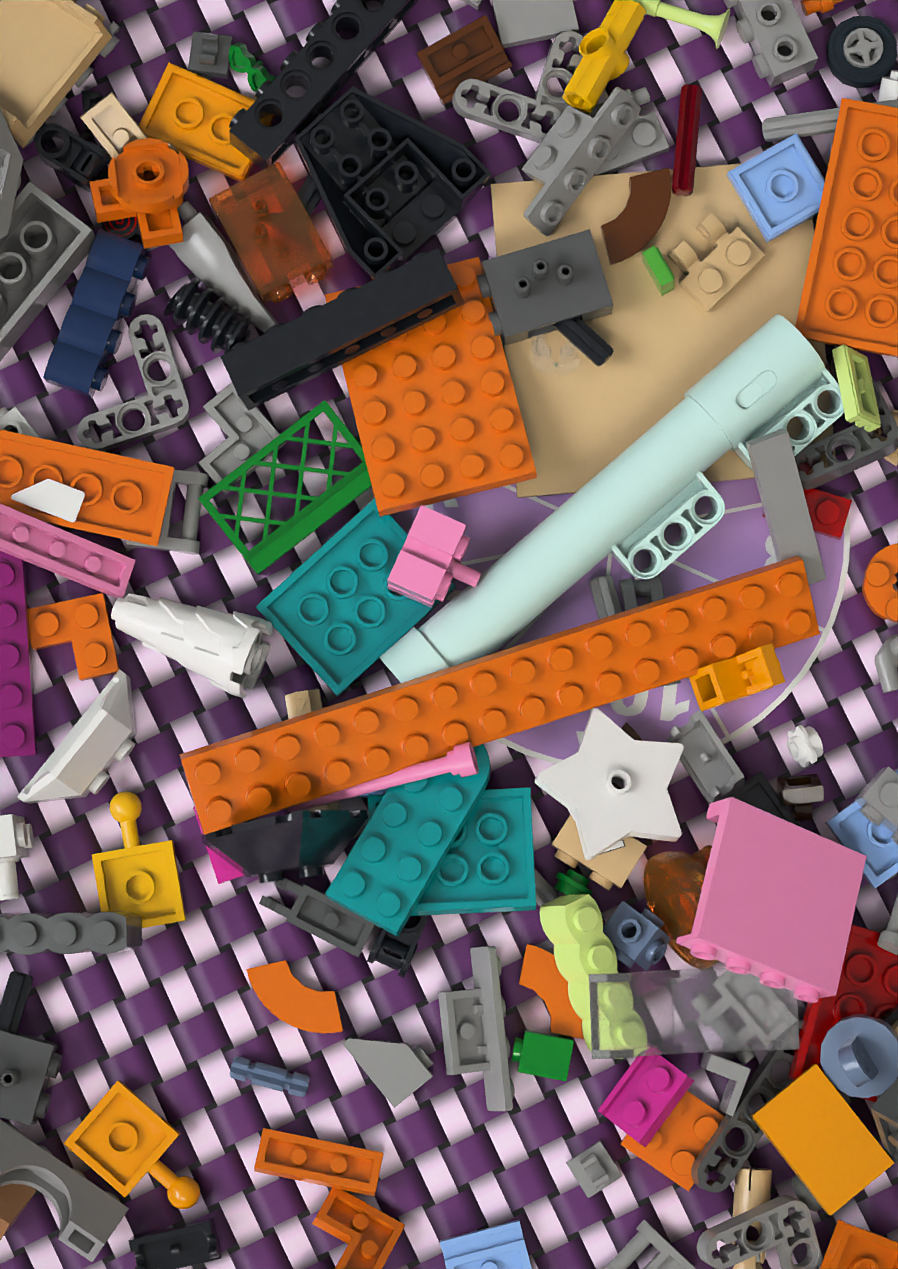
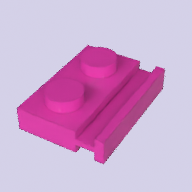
M645 1045L597 1111L646 1148L694 1080L649 1046Z

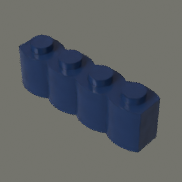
M99 229L90 249L86 266L76 286L72 303L62 323L57 342L49 357L43 376L47 383L91 399L96 390L100 392L103 390L109 374V369L105 368V363L110 353H117L122 341L123 332L118 330L124 316L128 318L131 316L136 304L137 295L132 294L133 288L138 279L142 281L145 279L149 270L151 258L146 257L147 250L146 248L144 249L143 244Z

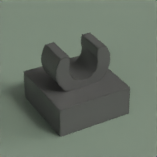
M193 31L188 71L201 76L228 79L230 69L228 55L229 48L233 45V37Z

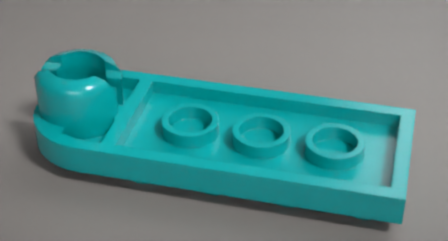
M483 744L473 747L478 763V774L462 778L460 774L453 776L449 772L388 788L325 893L326 897L398 937L489 782L491 765L489 755Z

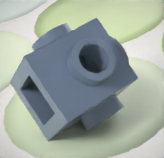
M624 901L621 902L603 926V933L615 947L617 959L628 968H631L636 963L647 971L652 964L658 963L663 958L667 950V944L671 940L661 930L665 923L646 908L640 914Z

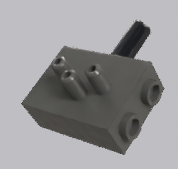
M12 971L9 974L0 1005V1117L31 1126L37 1123L38 1117L44 1119L47 1114L51 1095L46 1093L50 1077L56 1079L63 1055L57 1054L58 1043L18 1032L33 977L23 972Z

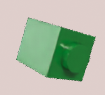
M524 1030L523 1038L515 1037L511 1061L518 1063L517 1071L520 1073L567 1081L574 1040Z

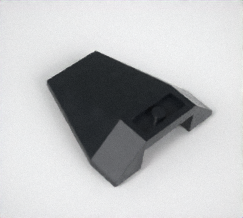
M354 86L294 138L347 253L373 280L380 272L388 269L395 270L408 262L461 214L492 174L463 144Z

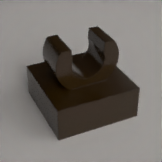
M808 774L777 778L778 795L783 805L792 806V814L795 815V820H811V802L824 801L823 784L818 775Z

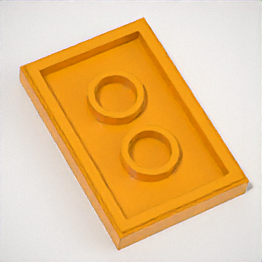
M169 62L139 124V127L147 137L168 141L174 145L178 154L180 151L185 158L243 184L254 164L230 144L229 130L231 128H229V124L238 111L242 108L248 110L255 100ZM266 115L261 119V123L271 127L276 116Z
M813 1064L750 1115L828 1215L835 1213L894 1164L893 1160L817 1064Z

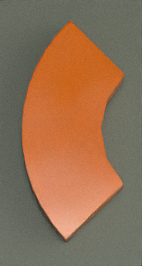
M526 944L519 984L534 990L544 1000L550 1014L551 1033L584 1039L582 1019L575 1013L570 1003L568 981L559 972L554 955L537 946Z
M287 960L246 969L249 981L260 1001L273 1015L283 1022L298 1029L315 1033L344 1031L335 991H317L304 986L293 975Z

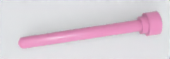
M471 742L455 745L454 750L448 751L445 757L408 766L393 774L288 807L287 810L293 812L449 772L453 776L460 774L462 778L479 773L476 754Z

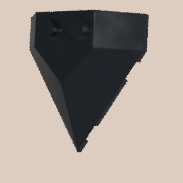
M302 809L287 815L271 816L231 825V828H224L206 835L203 833L201 837L204 845L246 877H259V884L283 881V873L299 871L300 878L324 875L323 868L335 863L368 819L367 810H315L313 812L309 811V809Z

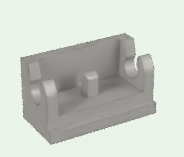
M700 709L690 716V721L680 728L677 725L670 730V737L667 738V741L669 743L683 744L684 749L679 760L709 805L710 803L723 800L745 786V777Z

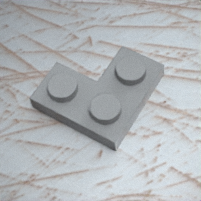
M230 383L203 406L204 410L228 438L198 463L217 484L280 435L257 407L251 410L247 409L239 398L233 383ZM286 441L278 447V450L286 444ZM273 451L261 461L265 462L273 455ZM254 465L251 469H249L246 472V477L249 476L259 466ZM241 476L229 486L236 487L241 482ZM222 490L225 495L230 492Z

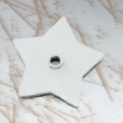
M598 708L594 709L589 716L577 753L545 769L535 778V783L568 809L576 822L583 854L588 861L622 839L631 836L676 842L682 835L667 788L683 752V744L634 740ZM612 782L619 785L621 789L615 788Z

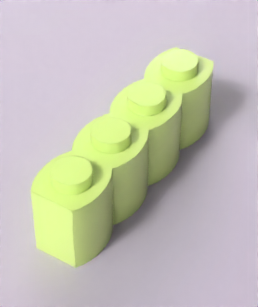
M589 894L562 895L540 906L542 928L546 936L554 944L555 962L561 975L568 981L569 1000L575 1013L582 1019V1032L588 1049L598 1058L623 1059L644 1048L646 1044L645 1031L638 1015L631 1009L630 990L623 976L617 971L616 952L609 938L603 933V919L595 900Z

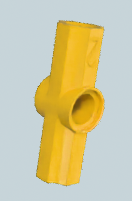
M614 0L600 27L590 31L582 39L579 45V52L583 58L562 96L569 106L575 107L581 112L592 113L608 82L619 77L627 69L630 59L626 50L646 13V10L639 2L633 0Z

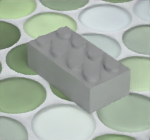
M30 181L15 199L12 212L13 222L9 228L8 235L0 239V361L87 256L96 237L91 228Z

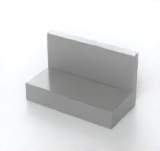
M705 1050L699 1066L729 1078L718 1108L724 1113L733 1116L751 1069Z

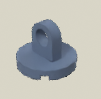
M855 1014L842 1018L829 1029L821 1044L820 1062L825 1076L836 1089L851 1097L870 1098L883 1094L898 1078V1034L887 1022L879 1018L876 1019L864 1014Z

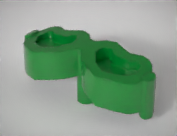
M238 42L230 46L228 58L231 69L239 73L246 72L248 74V83L253 91L257 92L266 80L270 79L272 82L275 80L276 76L268 73L266 68L263 67L262 61L256 62L254 55L247 51L245 44Z

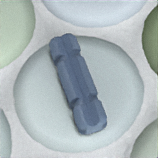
M240 1056L233 1059L229 1072L230 1077L244 1082L246 1079H249L252 1084L281 1092L283 1089L289 1090L288 1094L299 1097L306 1095L310 1082L308 1075L298 1072L290 1074L287 1069L258 1061L256 1064H253L251 1059Z

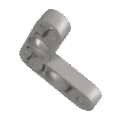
M565 31L555 38L550 46L534 99L477 79H468L460 83L453 94L452 104L455 111L464 118L541 143L547 134L541 132L542 127L539 123L530 120L527 128L522 127L521 124L527 116L528 108L533 110L529 118L541 120L545 115L551 117L550 124L552 126L564 112L568 104L562 97L557 98L550 95L547 90V81L550 78L557 77L564 80L566 85H568L583 58L579 52V45L583 36L575 31ZM567 42L572 43V50L578 53V55L573 54L567 63L566 69L553 68L552 64L559 67L564 57V51L559 49V47H564ZM469 90L476 91V99L487 103L490 95L496 97L490 107L489 115L484 113L487 105L475 103L472 108L466 106L467 99L461 97V94L467 95ZM505 101L514 103L519 110L518 119L513 122L503 120L498 113L499 104Z
M144 314L134 318L128 330L130 342L148 395L84 417L78 425L77 435L85 448L104 452L179 427L189 418L191 412L190 403L166 331L161 321L155 316ZM148 324L151 330L158 329V332L152 335L156 349L159 350L165 346V351L152 352L145 358H142V353L150 352L143 338L137 339V335L142 333L141 326ZM159 360L166 361L171 367L168 378L163 381L151 379L148 373L151 364ZM173 398L176 404H183V407L177 409L178 416L175 418H171L168 413L156 415L160 422L156 425H153L152 416L146 407L153 404L155 412L167 407L166 400ZM138 410L145 415V423L140 430L129 431L123 426L124 416L129 411ZM115 416L116 426L122 436L115 438V433L111 430L101 434L102 441L99 443H95L92 438L86 439V434L91 432V425L97 423L100 429L111 427L112 424L108 418Z
M788 1195L779 1196L707 1229L699 1237L697 1243V1253L700 1259L716 1269L729 1268L773 1247H776L782 1269H820L823 1261L807 1205ZM789 1208L795 1210V1213L790 1215L791 1225L783 1221L788 1216ZM759 1221L762 1227L761 1235L756 1241L748 1243L746 1239L747 1228L753 1222ZM720 1240L725 1245L719 1248L720 1255L716 1256L712 1252L717 1249V1241ZM735 1241V1242L738 1244L739 1247H737L736 1245L732 1244V1242ZM805 1243L807 1247L805 1259L798 1264H794L792 1261L794 1248L798 1244Z

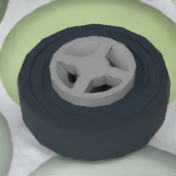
M853 16L841 22L832 31L826 46V61L833 76L841 83L854 88H868L880 83L882 77L889 75L898 56L897 41L891 29L881 20L870 16ZM853 54H858L859 56H862L863 60H861V58L857 57L856 55L853 56Z

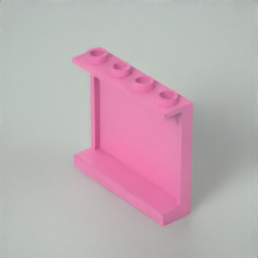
M734 797L710 803L706 819L717 823V828L691 934L677 937L676 943L691 949L690 954L694 957L704 960L716 959L725 963V968L733 973H750L760 978L759 982L762 985L776 989L786 988L794 992L793 996L798 1000L816 1003L819 998L835 996L837 994L867 856Z

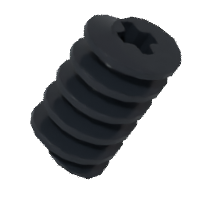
M197 277L190 283L184 284L174 294L163 314L164 316H169L174 313L173 322L176 325H182L186 322L185 330L188 334L193 335L199 332L198 340L200 343L207 344L212 341V352L217 354L224 351V354H226L237 343L248 341L251 335L250 330H248L251 317L247 315L239 322L236 321L238 307L234 306L227 312H224L223 307L226 298L222 296L212 303L210 298L213 288L209 287L202 293H199L197 290L201 280Z

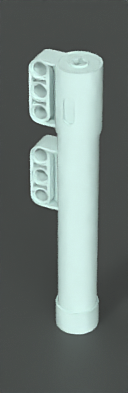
M776 314L684 394V400L483 572L476 587L468 585L419 629L412 628L379 658L395 677L403 683L493 654L610 553L625 571L637 578L651 579L657 576L714 527L724 515L725 503L721 495L702 474L727 451L731 450L735 451L744 464L753 470L746 442L780 429L787 431V424L793 417H797L802 423L800 435L794 439L789 437L794 456H796L844 413L839 384L825 368L820 356L808 340L787 319ZM826 390L832 396V405L828 411L823 413L817 406V399L821 392ZM702 496H707L711 501V510L708 515L699 518L695 513V503ZM676 522L681 528L680 538L675 543L668 544L664 539L665 528L669 524ZM641 549H647L651 556L650 564L643 570H637L633 564L634 555Z

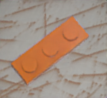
M263 1128L254 1172L375 1196L384 1153Z

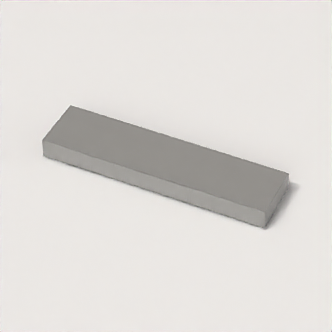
M780 429L747 441L746 446L777 562L799 556L803 559L809 585L826 579L788 431Z

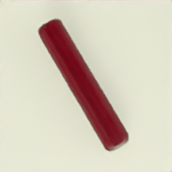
M685 84L681 87L672 180V193L677 196H690L694 188L702 88L699 85Z

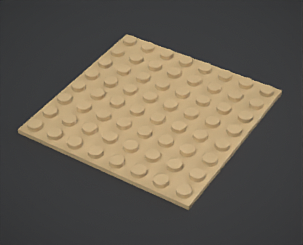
M741 164L695 167L694 188L690 196H677L672 193L673 169H669L671 176V198L666 217L660 229L652 240L638 253L622 262L610 265L600 227L616 219L625 209L630 195L629 178L652 171L593 176L549 236L540 233L523 216L525 210L544 186L543 184L535 180L491 184L497 257L590 229L613 301L612 314L584 322L613 348L612 356L600 367L589 360L558 330L504 345L506 360L537 472V478L516 483L517 498L576 493L684 400V394L772 317L776 314L781 315L795 327L814 237L813 218L767 243L727 177L729 171ZM712 212L722 222L728 234L739 227L765 256L706 312L679 284L687 275L669 259L668 255L685 240L702 262L715 247L696 228ZM654 245L658 247L675 277L674 290L661 296L642 260V252ZM808 341L818 353L827 369L825 344ZM826 390L821 392L817 399V406L823 413L831 407L830 393ZM797 417L790 419L786 428L789 437L794 439L802 431V423ZM833 424L808 445L833 435ZM731 450L727 451L702 473L709 482L755 479L753 470L744 464L735 451ZM826 454L820 455L821 461H824L825 468L830 467ZM813 468L807 474L813 473Z

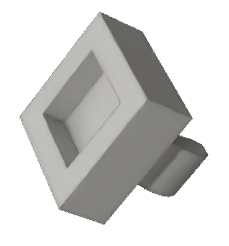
M600 1140L566 1161L567 1166L588 1198L622 1177L621 1172Z

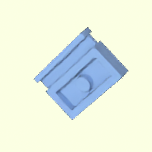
M519 1220L440 1240L446 1269H532Z

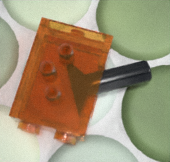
M280 162L209 198L212 210L264 304L270 300L273 303H279L289 298L294 293L293 288L306 281L309 285L323 280L329 275L328 270L334 267L332 257L310 219V216L322 199L311 175H308L298 193H296Z

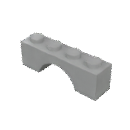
M0 1119V1187L10 1184H22L42 1192L57 1210L60 1220L58 1239L90 1262H93L129 1208L122 1204L114 1194L103 1191L87 1180L82 1172L70 1168L58 1160L46 1147L35 1144L19 1133L14 1125Z

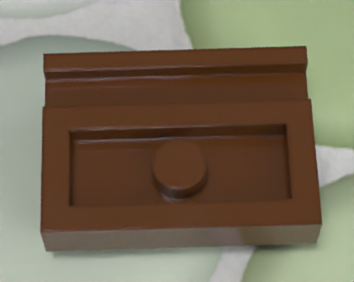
M486 15L415 53L442 105L452 100L455 90L464 80L477 79L485 82L512 67Z

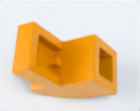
M772 643L697 670L696 675L689 677L701 711L755 695L785 682L781 665Z

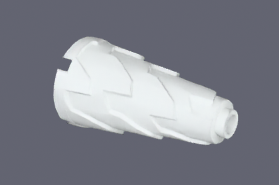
M128 593L125 598L119 597L116 600L111 613V619L116 621L117 629L142 641L143 646L178 661L185 668L209 679L210 684L241 698L247 696L243 687L252 690L268 656L271 645L261 642L262 634L273 635L272 623L262 618L233 611V614L201 606L193 607L162 597L157 600Z

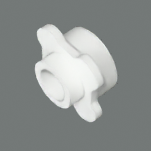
M802 725L796 727V731L793 729L788 731L787 747L792 758L798 761L804 768L809 766V762L812 764L817 762V758L823 754V745L816 730L811 726L804 728Z

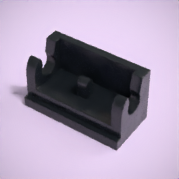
M213 1217L135 1235L128 1240L130 1251L135 1254L137 1266H135V1269H179L222 1259Z

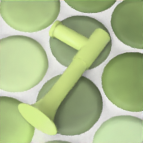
M633 0L643 6L646 10V15L658 16L705 32L715 41L716 49L719 48L729 21L730 8L720 15H705L661 2V0Z

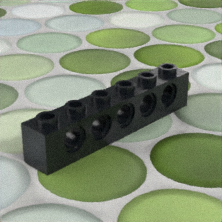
M337 0L331 9L333 14L324 24L318 22L310 30L306 37V45L299 52L294 50L285 58L280 67L282 72L272 82L268 79L261 85L255 94L256 101L248 110L242 108L233 117L229 124V128H231L229 130L230 144L264 172L268 173L295 142L294 138L313 122L416 5L418 0H375L382 5L376 11L368 10L363 6L369 0ZM342 29H352L357 33V36L346 40L339 37L337 33ZM319 57H325L332 64L327 68H317L312 64V61ZM292 86H300L307 91L305 95L298 98L291 97L286 93ZM266 115H275L281 119V122L276 126L268 127L261 123V119Z

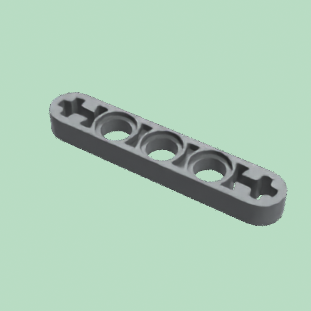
M797 1019L796 1022L779 1035L745 1085L734 1115H725L718 1125L719 1127L695 1159L691 1168V1176L693 1182L699 1188L711 1193L725 1190L763 1136V1131L750 1116L752 1114L749 1111L748 1102L757 1093L763 1094L768 1102L794 1081L787 1078L781 1083L776 1082L772 1078L771 1068L780 1059L785 1060L789 1067L791 1066L794 1056L784 1053L783 1050L785 1047L794 1050L798 1045L799 1037L796 1033L802 1029L803 1019ZM739 1127L744 1133V1143L739 1149L730 1150L725 1142L726 1134L730 1129ZM716 1149L722 1154L732 1157L730 1163L721 1160L716 1167V1172L720 1175L717 1181L709 1179L705 1182L708 1178V1174L704 1171L707 1165L716 1166L722 1158L714 1154Z

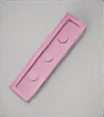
M0 504V551L114 598L124 597L136 560Z

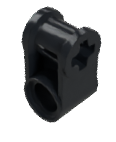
M48 123L41 126L34 137V145L41 161L88 192H91L89 182L95 181L104 165L109 164L112 159L109 153L96 144L80 138L56 123ZM52 138H59L64 141L63 148L56 153L46 152L44 150L45 143Z
M422 915L420 922L414 927L404 926L398 937L381 928L367 962L373 964L377 961L397 970L398 976L404 978L418 948L417 943L427 923L428 915ZM384 949H388L396 954H399L401 957L393 955L385 951Z

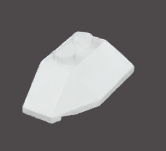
M120 669L117 671L111 681L17 796L21 801L31 804L86 797L90 791L95 795L102 789L110 778L106 771L115 760L121 763L135 746V743L131 741L136 735L131 679Z

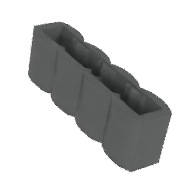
M129 911L101 912L97 914L92 912L60 914L41 912L19 915L0 913V954L17 953L33 955L50 952L76 954L91 951L110 954L132 951L142 946V916Z

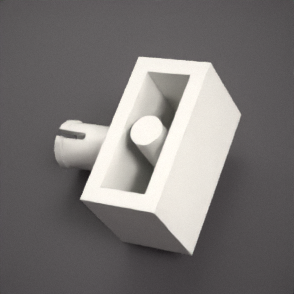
M13 814L0 816V901L20 898L15 862H18L20 858L29 857L28 848L34 847L31 824H25L24 817Z

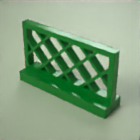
M324 400L205 492L198 500L254 572L259 575L371 488L372 485L361 445ZM324 412L334 425L332 441L309 439L310 422ZM305 427L304 438L293 437L294 434ZM337 432L342 435L347 443L336 442ZM285 441L303 443L300 466L276 463L278 447ZM307 444L331 446L329 469L305 467ZM335 448L353 449L362 463L351 472L333 470ZM273 451L272 462L261 461ZM254 465L271 468L269 491L245 488L246 472ZM276 468L300 471L297 494L273 491ZM304 472L328 475L326 491L319 497L301 495ZM332 475L343 476L342 479L331 486ZM241 476L240 487L229 486ZM222 490L240 492L237 515L220 514L210 500ZM244 493L268 496L265 519L241 516ZM272 496L296 499L294 516L287 522L269 520ZM300 500L312 501L299 511ZM224 519L236 520L235 532ZM241 521L264 524L263 540L251 550H248L239 539ZM269 525L280 526L269 536H267Z

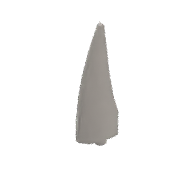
M189 201L177 208L178 214L186 223L182 227L183 242L169 244V247L175 251L180 260L207 288H213V293L217 297H225V303L230 308L237 306V313L243 318L249 315L251 317L250 323L262 332L266 333L270 327L278 324L254 290L231 244L209 216L201 212L197 213Z

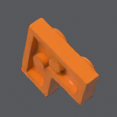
M150 171L144 172V177L140 179L151 181L157 177ZM109 178L89 182L97 223L137 217L144 249L183 242V232L177 208L173 210L167 209L158 213H128L122 210L119 201L111 193Z
M100 593L28 609L30 642L33 650L72 642L79 680L81 681L116 674L120 669L105 594Z
M336 1188L330 1190L312 1223L348 1244L335 1269H382L405 1227V1224L348 1192Z

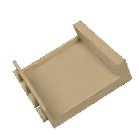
M0 0V109L16 144L22 148L27 145L112 38L111 34L102 24L105 21L104 16L89 4L82 8L76 4L77 0Z

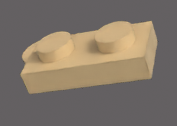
M113 92L105 96L80 117L112 158L115 156V159L124 152L123 147L128 143L148 138ZM165 141V142H167V143L169 144V148H170V149H173V150L176 151L174 145H172V144H171L170 142H168V141Z

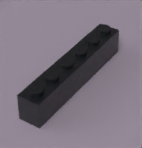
M437 248L431 252L425 251L415 255L409 263L395 270L388 269L380 272L373 281L358 288L352 287L344 290L336 299L322 306L316 305L306 309L300 317L286 324L279 323L270 327L264 335L252 341L237 343L228 353L220 357L239 398L247 409L251 410L465 304Z

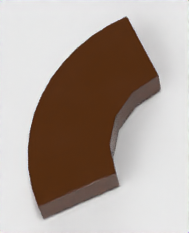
M669 167L629 178L630 195L625 209L616 219L600 227L610 265L622 262L638 253L652 240L660 229L666 217L671 198Z

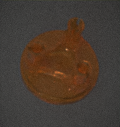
M707 845L691 855L683 851H663L651 857L644 870L646 900L650 911L665 923L661 930L671 938L668 945L683 961L698 969L710 968L721 961L716 959L704 960L694 957L690 954L691 949L677 944L676 941L677 937L688 935L692 932L712 849L711 845Z

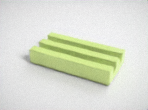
M844 344L833 349L832 353L846 421L849 423L855 421L856 426H864V429L868 432L881 427L868 357Z

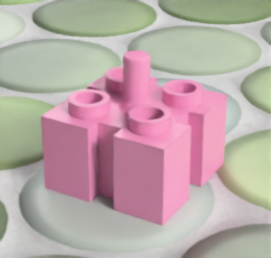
M421 505L388 577V589L432 608L436 599L441 602L444 601L453 581L452 578L476 587L481 577V572L461 564L470 540L469 537L464 536L466 524Z

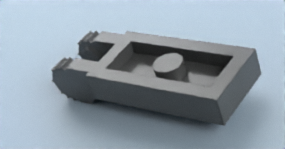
M283 877V881L274 882V884L285 891L289 890L298 895L292 909L282 905L280 901L270 896H262L259 902L262 906L286 917L287 922L358 958L375 924L329 900L325 894L305 884L302 887Z

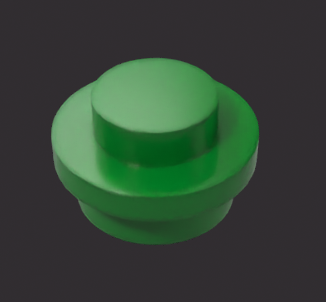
M569 869L566 875L558 872L555 876L558 881L554 889L562 894H589L592 896L593 891L587 888L590 880Z

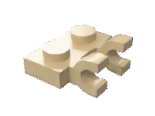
M712 212L696 228L715 247L702 262L685 240L668 255L669 259L687 275L679 284L706 312L765 256L739 227L728 234L722 222Z

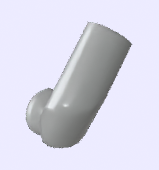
M898 634L887 638L875 655V666L883 693L898 690Z

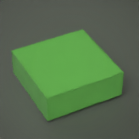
M654 245L643 251V263L661 296L674 290L675 277L658 247Z

